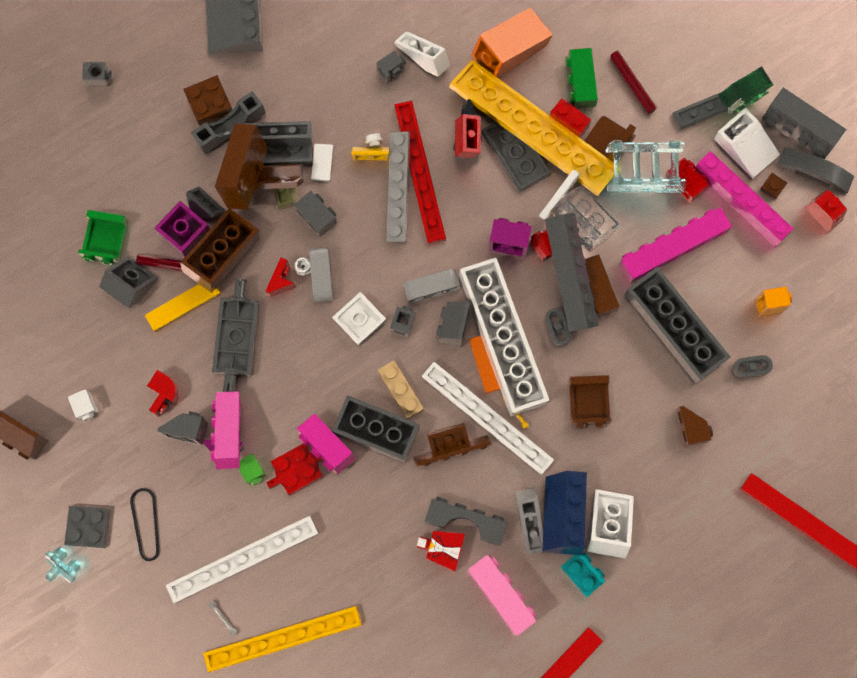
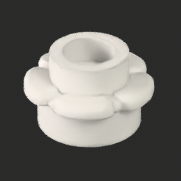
M380 133L370 134L366 136L367 141L365 143L369 144L370 147L381 145L380 141L383 138H381Z
M302 257L294 263V270L297 271L298 275L304 276L311 272L309 259Z

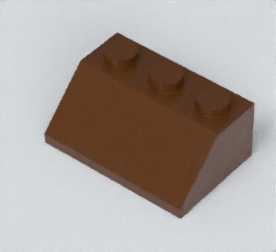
M0 411V439L3 440L2 445L10 450L16 448L19 450L18 455L26 460L29 457L36 460L48 439Z

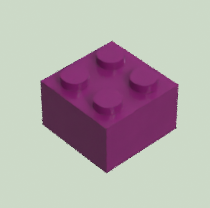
M179 201L154 229L164 240L186 257L210 230V227L184 203Z
M506 218L494 219L489 251L526 258L532 226L522 221L517 223L509 222Z

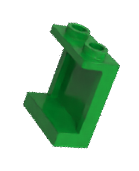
M87 210L88 226L82 250L79 249L78 254L83 260L88 262L99 260L106 265L120 262L128 226L127 218L123 215Z

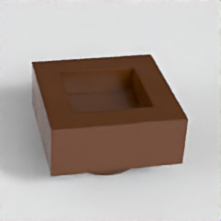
M771 173L760 190L777 199L787 182Z

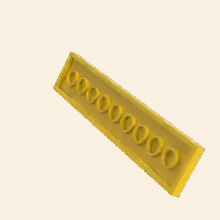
M473 59L450 83L449 88L464 99H469L471 104L569 175L572 170L580 173L581 176L577 182L596 196L600 195L620 170L618 165Z

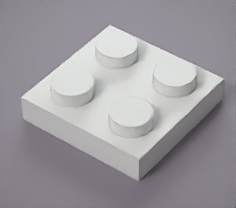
M361 292L332 317L358 346L386 321V318Z

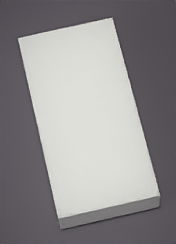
M315 144L312 181L330 182L333 145Z

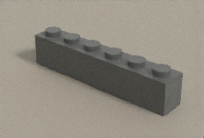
M563 214L545 219L569 332L599 326L575 214Z

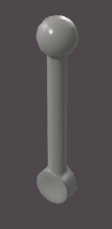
M211 601L209 603V607L211 609H214V611L217 613L220 619L227 626V628L229 629V634L231 636H235L237 634V629L233 628L229 624V622L226 620L223 614L216 607V602Z

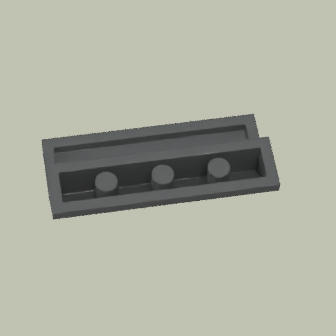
M311 121L237 123L254 124L257 126L268 147L263 166L313 165Z

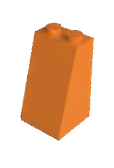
M529 8L481 34L471 56L479 65L500 79L547 46L552 34L549 28L539 19V16Z

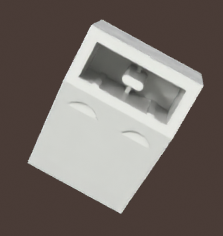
M746 108L721 128L714 138L752 179L780 156V153L759 121Z

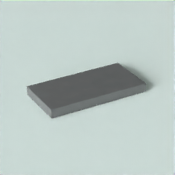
M497 122L481 130L482 135L519 193L552 174L537 151Z

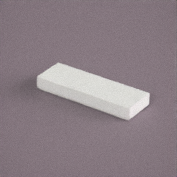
M572 170L539 216L542 219L550 218L579 179L580 173Z

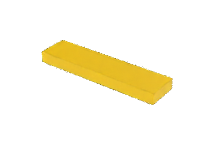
M198 284L147 313L145 317L153 331L157 332L221 295L218 288L211 293Z

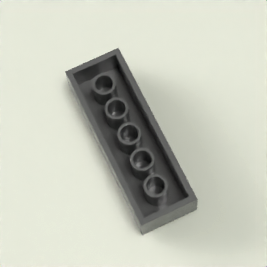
M658 267L627 289L624 295L696 384L731 358Z

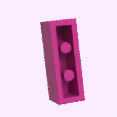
M315 413L297 428L300 434L298 436L299 440L304 445L308 444L312 448L310 451L317 459L321 457L324 460L323 465L329 472L333 470L338 475L355 460L353 453Z

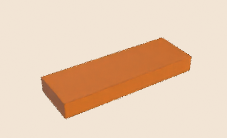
M481 336L470 338L469 342L485 394L500 390Z

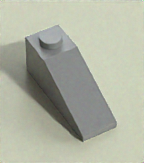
M531 488L516 491L515 498L526 553L528 555L542 552L543 528L535 490Z

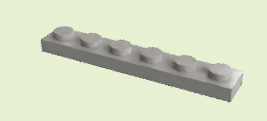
M390 132L387 213L388 243H407L409 132Z

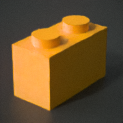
M787 286L767 289L761 292L755 299L759 317L782 314L791 305L792 295L788 292Z

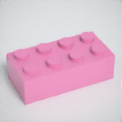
M486 555L470 567L468 573L513 634L518 636L536 622L534 618L536 613L530 605L527 607L522 602L524 597L519 590L516 589L514 591L509 585L512 581L506 573L501 574L498 570L500 565L493 556L489 558Z

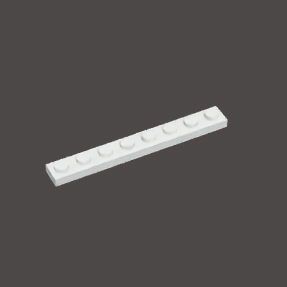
M435 362L422 375L425 381L541 476L554 461L547 453Z
M308 516L167 584L166 587L173 603H177L319 533L311 516Z

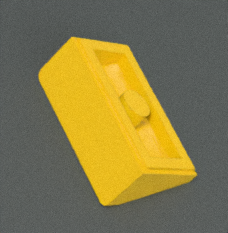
M353 147L351 152L352 159L359 161H389L390 147Z

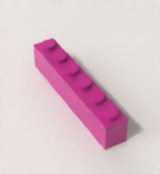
M711 151L697 163L696 171L707 177L709 186L775 248L794 229Z
M721 207L716 210L712 208L704 213L705 216L699 219L698 217L691 219L687 222L688 225L684 227L681 225L677 226L667 236L665 234L660 235L655 239L656 242L650 245L649 243L643 244L635 253L630 251L623 255L619 265L630 284L644 277L656 267L661 268L729 232L732 225Z

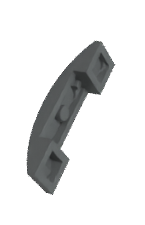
M784 148L777 163L778 166L793 172L798 170L830 184L829 187L846 194L854 179L851 173L840 166L816 155L796 149Z

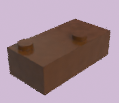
M234 124L215 183V188L227 209L249 210L260 171L263 169V161L268 147L257 126L254 124Z
M228 209L180 262L182 272L212 293L260 239L259 229L232 209Z

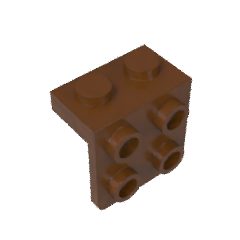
M601 116L584 141L615 163L617 158L621 159L625 154L626 150L624 148L626 145H631L634 141L636 127L629 124L627 129H625L608 117Z

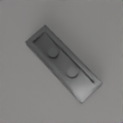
M720 92L674 111L672 115L679 130H682L731 109V106L724 92Z

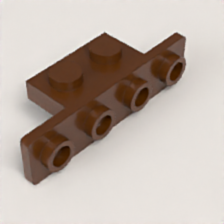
M461 423L427 433L431 452L417 455L413 458L416 466L425 467L430 465L431 462L437 460L445 461L454 455L462 456L474 449L483 450L488 445H491L488 435L469 440L465 424Z

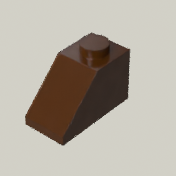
M679 406L676 411L685 447L711 441L713 431L712 427L708 426L707 421L688 408Z

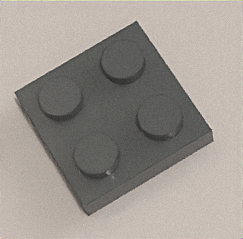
M69 506L64 545L105 548L110 509Z

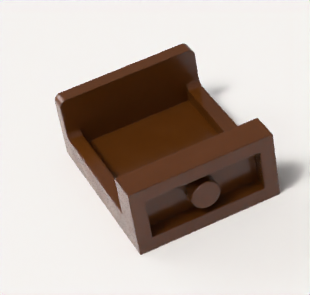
M609 375L575 376L569 378L571 426H576L577 429L588 428V425H595L596 428H605L607 424L612 422L609 406Z

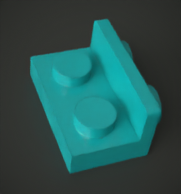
M583 552L582 556L573 555L560 568L587 598L606 581L604 580L605 574L598 567L594 568L590 563L592 561L591 558Z

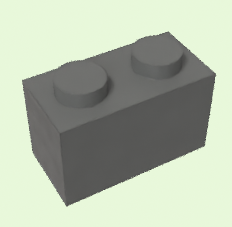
M309 191L294 204V207L298 214L321 237L337 223L336 213L331 207L327 208L323 204L324 200L318 193L314 194L312 191Z

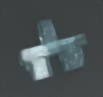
M58 547L53 552L48 551L45 554V561L52 566L46 574L48 581H53L59 574L70 583L75 580V575L81 568V565L75 559H72L65 565L62 562L67 556L64 549Z

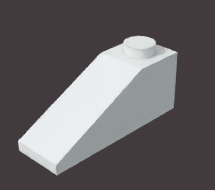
M406 31L394 42L400 50L431 74L440 76L450 66L445 48Z

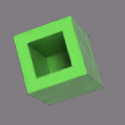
M253 453L240 460V468L238 469L248 485L253 484L255 486L264 480L263 477L266 474Z

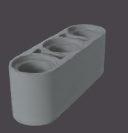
M329 248L309 249L314 302L333 301Z
M448 269L413 279L403 284L408 303L422 301L461 288L456 269Z

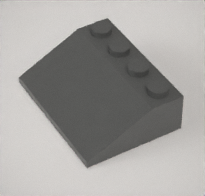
M205 0L209 55L263 50L260 0Z

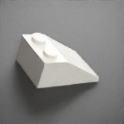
M595 489L586 552L626 558L631 547L634 496Z

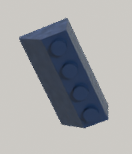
M564 471L546 476L543 553L582 556L585 548L587 472Z

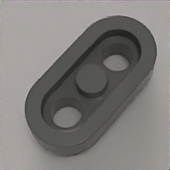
M557 308L550 309L546 313L545 322L551 340L557 346H565L570 341L571 333L569 332L564 313ZM555 316L558 318V321L553 322L551 318ZM562 334L564 339L559 340L557 335Z
M765 355L740 358L734 363L733 372L739 378L763 376L772 370L773 363ZM762 363L764 365V369H760L758 364ZM744 366L745 372L740 371L739 367Z

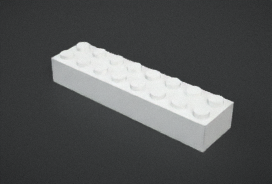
M497 258L460 269L458 276L467 300L470 302L472 314L510 417L547 405L549 402L547 392Z

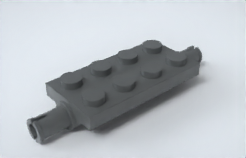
M240 278L235 279V289L232 297H220L212 373L225 375L222 392H235L236 376H251L259 300L247 299L245 296L247 280L242 278L241 281Z

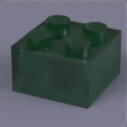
M761 66L732 83L718 96L724 106H726L729 114L734 111L739 113L750 104L756 103L770 93L768 89L773 86V83Z

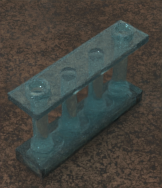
M621 140L612 141L606 147V152H613L614 177L607 184V191L684 193L686 179L679 177L678 152L684 151L685 143H680L678 140H672L669 143H623ZM621 152H632L633 177L631 179H624L622 177ZM640 152H651L652 177L650 179H643L641 177ZM659 152H671V178L662 179L660 177Z

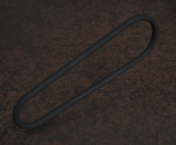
M140 488L132 494L130 505L140 556L145 561H153L159 554L155 496L151 490ZM140 491L148 492L153 501L156 554L152 558H146L143 555L133 505V498Z

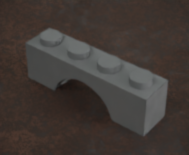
M251 91L238 100L233 110L225 117L212 123L206 122L192 131L191 134L204 154H207L231 137L234 124L252 123L266 113L264 106L255 93Z
M437 497L436 500L431 499L425 523L444 529L453 520L466 519L477 526L481 541L500 547L507 526V522H504L503 517L493 515V517L485 516L486 512L474 509V511L466 510L467 506L455 503V506L447 504L448 500Z

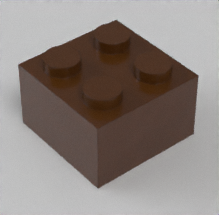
M218 75L183 89L199 127L206 122L218 121L233 110Z

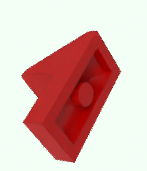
M280 257L265 291L267 296L273 297L296 287L293 282L284 279V277L289 275L291 269L288 260Z

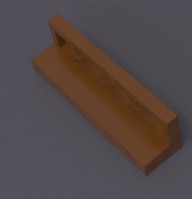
M302 164L263 166L255 190L299 187L304 183Z

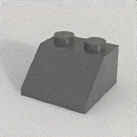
M128 256L105 270L99 287L129 309L141 301L158 277Z
M447 302L446 307H442L440 318H443V323L438 325L436 333L440 343L458 347L462 346L470 311V302Z
M189 411V414L182 413L158 427V432L168 438L202 445L208 422L204 420L203 416H200L201 414Z

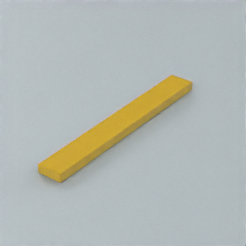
M357 606L214 649L203 653L209 673L362 626Z

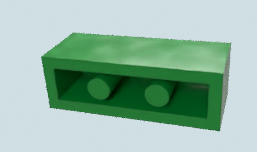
M592 48L569 50L568 57H565L566 68L570 70V74H567L568 85L572 87V91L569 92L570 102H573L575 108L596 107L598 96Z

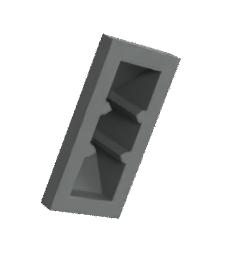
M199 186L187 191L186 197L189 209L201 219H211L225 212V209Z

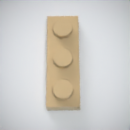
M394 360L378 369L380 376L407 419L424 410Z

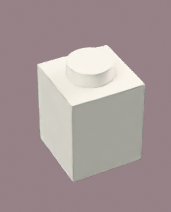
M85 389L68 396L75 417L80 421H89L94 418L95 414H98L91 392Z

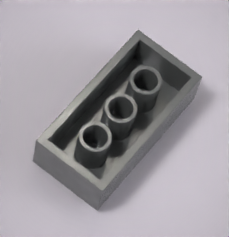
M784 87L762 117L768 125L775 126L781 130L783 135L793 138L798 145L808 148L814 155L823 159L828 156L847 130Z
M347 395L332 432L341 438L406 463L420 429V424Z

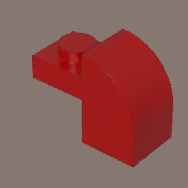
M157 370L147 384V387L159 394L149 409L151 413L159 417L167 411L169 401L175 405L177 404L179 390L171 378Z

